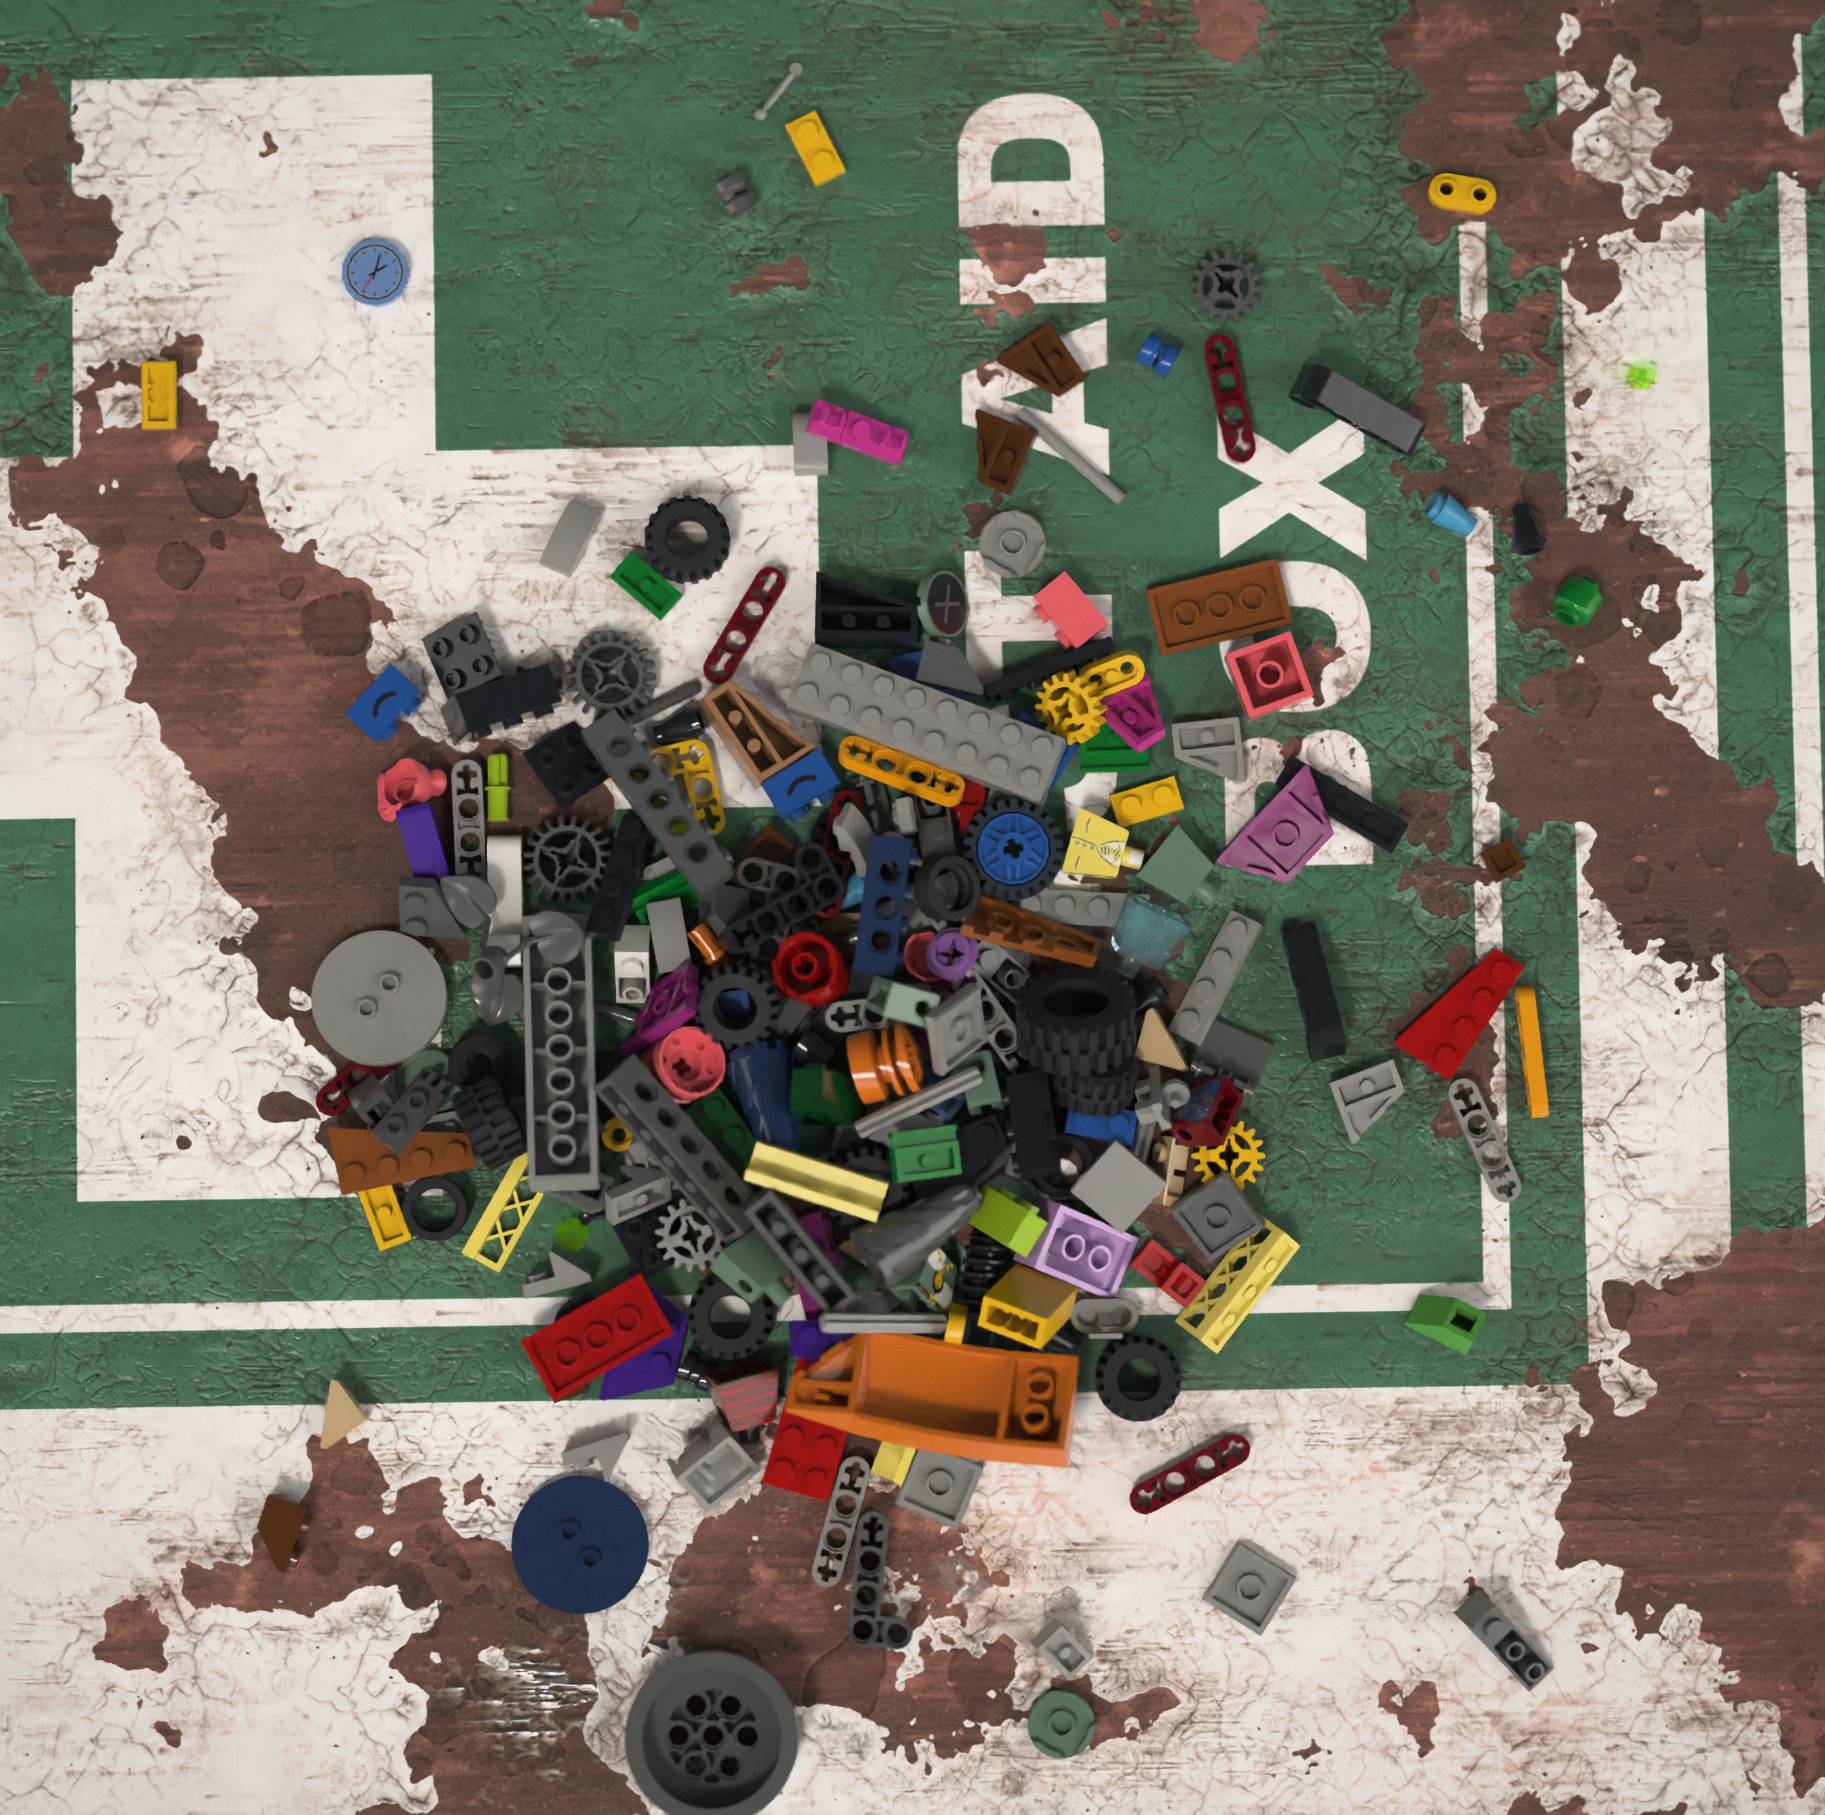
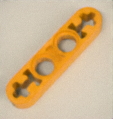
M848 736L840 744L838 760L848 770L946 807L958 805L963 798L965 783L961 776L859 736ZM853 750H857L859 752L856 753L855 756L849 754ZM869 755L872 756L871 763L866 762ZM888 760L893 763L894 768L882 770L877 766V762ZM912 772H919L926 777V780L917 783L912 781L908 775ZM932 779L936 780L934 788L931 787ZM948 786L954 788L950 793L944 791Z
M1533 985L1516 986L1515 1004L1529 1116L1531 1119L1548 1117L1549 1107L1535 991Z

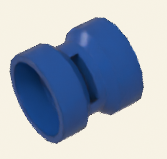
M1152 332L1135 361L1142 366H1151L1157 375L1165 378L1179 356L1181 349L1174 344H1165L1159 335Z

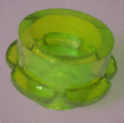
M1630 366L1629 375L1625 376L1626 380L1631 381V388L1650 390L1651 384H1658V381L1655 380L1657 370Z
M568 1218L566 1222L559 1223L555 1230V1235L558 1237L557 1244L563 1250L571 1249L574 1252L581 1250L585 1246V1240L589 1237L587 1226L582 1225L581 1221L577 1218ZM569 1232H574L575 1237L570 1238L568 1235Z

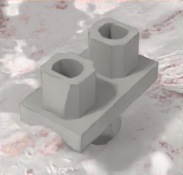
M1160 1066L1149 1067L1150 1078L1136 1082L1135 1094L1138 1103H1135V1113L1141 1126L1158 1122L1163 1131L1172 1128L1171 1107L1178 1108L1186 1104L1190 1098V1089L1187 1083L1182 1080L1172 1079L1163 1083Z

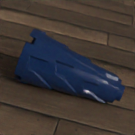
M775 1040L777 1048L770 1049L767 1041H763L755 1046L750 1044L745 1049H736L728 1053L729 1057H725L726 1071L732 1088L737 1091L744 1113L748 1115L756 1142L761 1140L801 1153L799 1143L801 1133L798 1117H795L790 1111L792 1070L795 1069L790 1042L787 1040Z

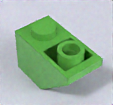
M1419 1294L1404 1325L1466 1356L1487 1313L1457 1298Z

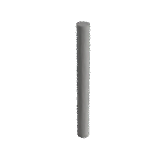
M1025 406L1019 411L1016 417L1030 430L1037 432L1038 437L1114 503L1118 505L1125 498L1126 494Z

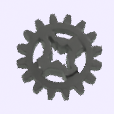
M1226 250L1224 258L1220 259L1218 254L1213 252L1211 256L1212 262L1209 263L1207 260L1201 259L1199 264L1203 270L1193 269L1192 276L1198 281L1189 282L1188 289L1196 291L1190 297L1191 303H1200L1197 313L1201 314L1207 311L1209 313L1207 321L1210 323L1216 316L1220 317L1221 326H1224L1227 318L1230 317L1235 324H1238L1240 313L1248 318L1251 315L1248 306L1257 307L1259 304V300L1253 295L1262 293V287L1254 284L1260 280L1261 275L1260 273L1251 274L1250 271L1254 267V263L1249 262L1244 265L1242 263L1243 254L1241 253L1236 259H1231L1230 251ZM1219 267H1230L1235 270L1233 272L1221 271ZM1205 277L1211 284V291L1207 296L1203 292ZM1246 279L1248 294L1244 299L1243 294L1240 292V285ZM1220 282L1223 285L1232 284L1231 294L1227 291H1224L1222 294L1219 292ZM1224 304L1229 305L1232 309H1220L1216 306Z

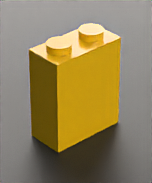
M1016 1263L984 1295L978 1326L1041 1349L1071 1318L1078 1287Z

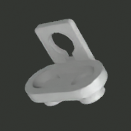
M1082 1299L1074 1304L1070 1319L1072 1325L1078 1331L1087 1333L1088 1339H1123V1333L1131 1331L1137 1325L1139 1313L1137 1307L1126 1299Z

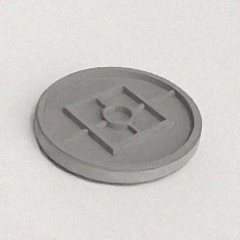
M378 930L364 932L343 941L328 954L320 965L312 987V1013L323 1038L343 1057L367 1066L395 1065L418 1055L438 1034L447 1012V983L437 960L418 941L393 931Z

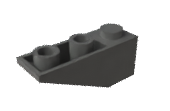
M919 772L910 773L911 780L920 783L926 780V777ZM932 779L931 787L934 788L936 780ZM913 795L922 862L924 863L934 857L956 855L950 808Z
M976 939L979 944L978 953L980 957L976 959L974 964L975 971L986 983L1016 1006L1015 1000L1016 996H1018L1017 991L1020 985L1025 986V980L1030 976L1036 977L997 944ZM954 948L953 955L955 957H960L961 955H964L960 954L956 950V948Z
M1479 1589L1454 1612L1464 1625L1529 1692L1554 1669L1502 1611Z

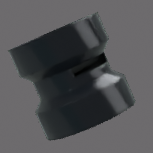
M689 1349L674 1380L682 1384L694 1383L695 1390L705 1395L708 1390L705 1373L718 1370L720 1364L712 1360L704 1363L698 1353Z

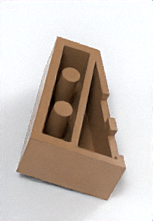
M732 680L702 697L699 703L700 709L754 790L759 788L768 779L812 753L815 748L808 740L805 741L791 730L788 724L772 715L760 702Z

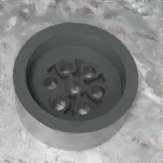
M726 1647L693 1649L681 1653L662 1664L652 1673L637 1693L631 1705L625 1727V1751L632 1776L648 1800L667 1815L757 1814L767 1807L786 1785L796 1761L800 1740L797 1709L788 1688L781 1678L758 1658ZM699 1695L706 1701V1709L702 1713H693L688 1709L687 1700L691 1696ZM724 1697H737L741 1703L740 1710L734 1714L726 1713L721 1704ZM715 1725L722 1730L723 1739L719 1743L712 1744L705 1739L704 1730L709 1726ZM673 1726H684L689 1734L688 1740L684 1743L674 1742L670 1737V1729ZM744 1726L753 1727L757 1731V1740L752 1744L743 1743L738 1736L740 1728ZM697 1755L703 1758L706 1766L704 1771L701 1773L689 1771L686 1766V1761L689 1757ZM724 1757H736L740 1763V1769L733 1774L724 1772L721 1768V1760Z

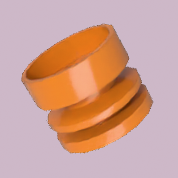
M907 1022L896 1023L895 1032L891 1026L882 1027V1043H879L877 1036L872 1030L848 1036L847 1052L851 1073L858 1094L864 1104L889 1099L890 1083H892L899 1096L907 1095L908 1087L912 1092H919L924 1089V1064L921 1050Z

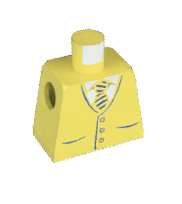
M1079 808L1061 873L1116 879L1120 865L1140 871L1145 851L1126 846L1129 835L1127 829Z

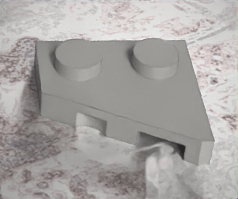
M1392 1058L1328 1081L1351 1144L1357 1143L1366 1129L1373 1122H1376L1385 1113V1109L1391 1103H1394L1405 1091Z

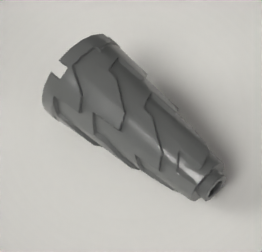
M966 1183L955 1185L927 1199L921 1198L896 1212H888L878 1217L876 1222L870 1221L863 1226H859L850 1232V1239L860 1261L865 1259L869 1265L865 1269L882 1289L888 1291L921 1266L925 1258L947 1243L946 1239L964 1226L981 1209L980 1203L983 1202V1198L974 1184L969 1186Z

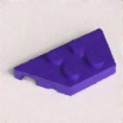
M630 1271L628 1280L637 1276L638 1274L636 1272ZM649 1283L647 1285L673 1329L674 1334L605 1372L599 1400L605 1401L674 1384L688 1327V1316Z

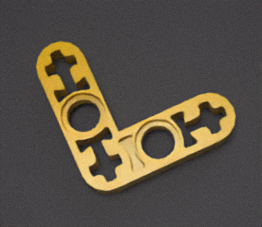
M696 739L652 749L655 755L665 754L670 757L671 767L668 772L672 777L684 775L689 800L695 808V811L692 813L698 822L706 819L704 807L697 810L696 804H707L716 799L717 806L710 805L713 816L720 817V822L715 823L716 829L712 830L715 836L719 835L725 828L726 818L707 745ZM692 746H696L698 751H704V756L699 758V764H693L690 759L681 761L684 768L677 770V760L672 752L673 750L680 749V756L688 755ZM643 770L633 774V780L643 781L647 778H644ZM699 779H707L712 784V792L705 798L697 797L693 792V785Z

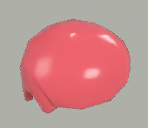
M932 931L911 935L902 948L904 950L902 964L906 973L921 983H932L942 979L937 978L930 971L926 962L928 945L937 935V933ZM953 953L947 954V956L943 955L953 963Z

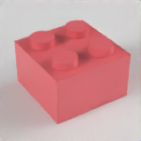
M1290 631L1230 652L1224 657L1247 722L1310 700L1314 695Z

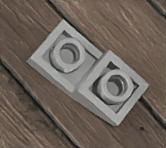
M571 499L553 530L541 557L540 565L570 578L586 553V543L601 520V512Z
M913 798L895 799V803H892L893 811L889 813L892 831L899 833L904 838L916 836L918 828Z
M846 802L840 816L837 815L834 819L833 834L837 836L839 850L851 852L850 857L851 861L855 862L857 877L865 878L870 836L874 835V833L854 804Z
M680 896L647 902L646 906L659 974L675 971L687 962L692 965Z

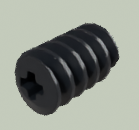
M967 1235L975 1240L976 1243L965 1246V1250L972 1253L973 1257L963 1259L962 1263L970 1267L971 1270L960 1273V1277L967 1280L968 1284L958 1286L957 1290L965 1294L966 1298L956 1299L955 1303L982 1307L984 1295L996 1284L993 1282V1279L1004 1276L1003 1272L995 1268L997 1265L1006 1264L1007 1261L999 1256L998 1252L1007 1251L1009 1248L993 1239Z

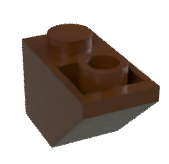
M271 1493L267 1496L257 1529L277 1570L286 1573L289 1571L290 1566L296 1568L302 1548L297 1546L301 1534H308L313 1521V1515L309 1514L311 1506Z

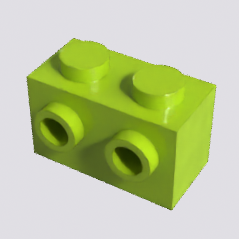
M984 1184L980 1191L983 1202L980 1203L981 1209L967 1223L1027 1258L1048 1224L1037 1216L1040 1209L1024 1199L1017 1204L1014 1202L1017 1196L1001 1186L995 1191Z

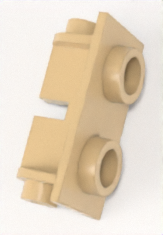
M1158 1136L1157 1143L1153 1147V1170L1167 1180V1185L1150 1204L1170 1206L1182 1198L1185 1178L1173 1175L1174 1169L1186 1171L1190 1147L1181 1145L1175 1137Z

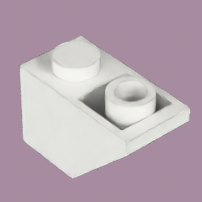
M625 925L620 942L615 941L614 948L616 1003H645L651 991L650 925Z

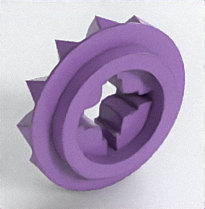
M948 928L939 932L928 945L926 962L930 971L937 978L951 982L952 979L956 978L964 979V975L968 971L975 970L974 964L976 959L980 957L978 953L979 944L976 939L960 936L961 928ZM954 948H956L960 954L964 955L955 957L954 963H951L943 955L952 954Z

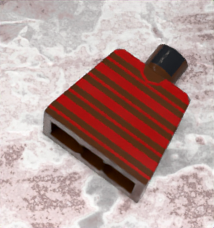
M760 1357L705 1373V1380L719 1421L730 1432L739 1431L740 1442L751 1444L759 1441V1425L774 1421L777 1415L778 1368L766 1357Z

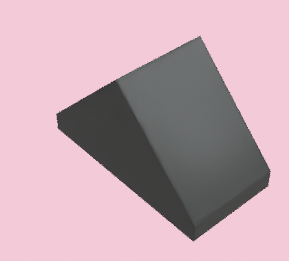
M374 1074L346 1093L358 1115L372 1130L395 1105L393 1099Z

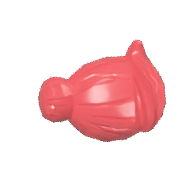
M403 758L395 766L388 769L385 774H379V778H377L378 810L381 818L385 821H395L397 818L395 811L424 804L431 796L443 794L447 786L445 772L438 768L428 770L423 764L413 758Z

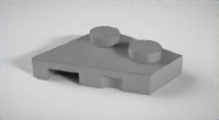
M1239 717L1171 724L1174 759L1238 783L1246 782Z

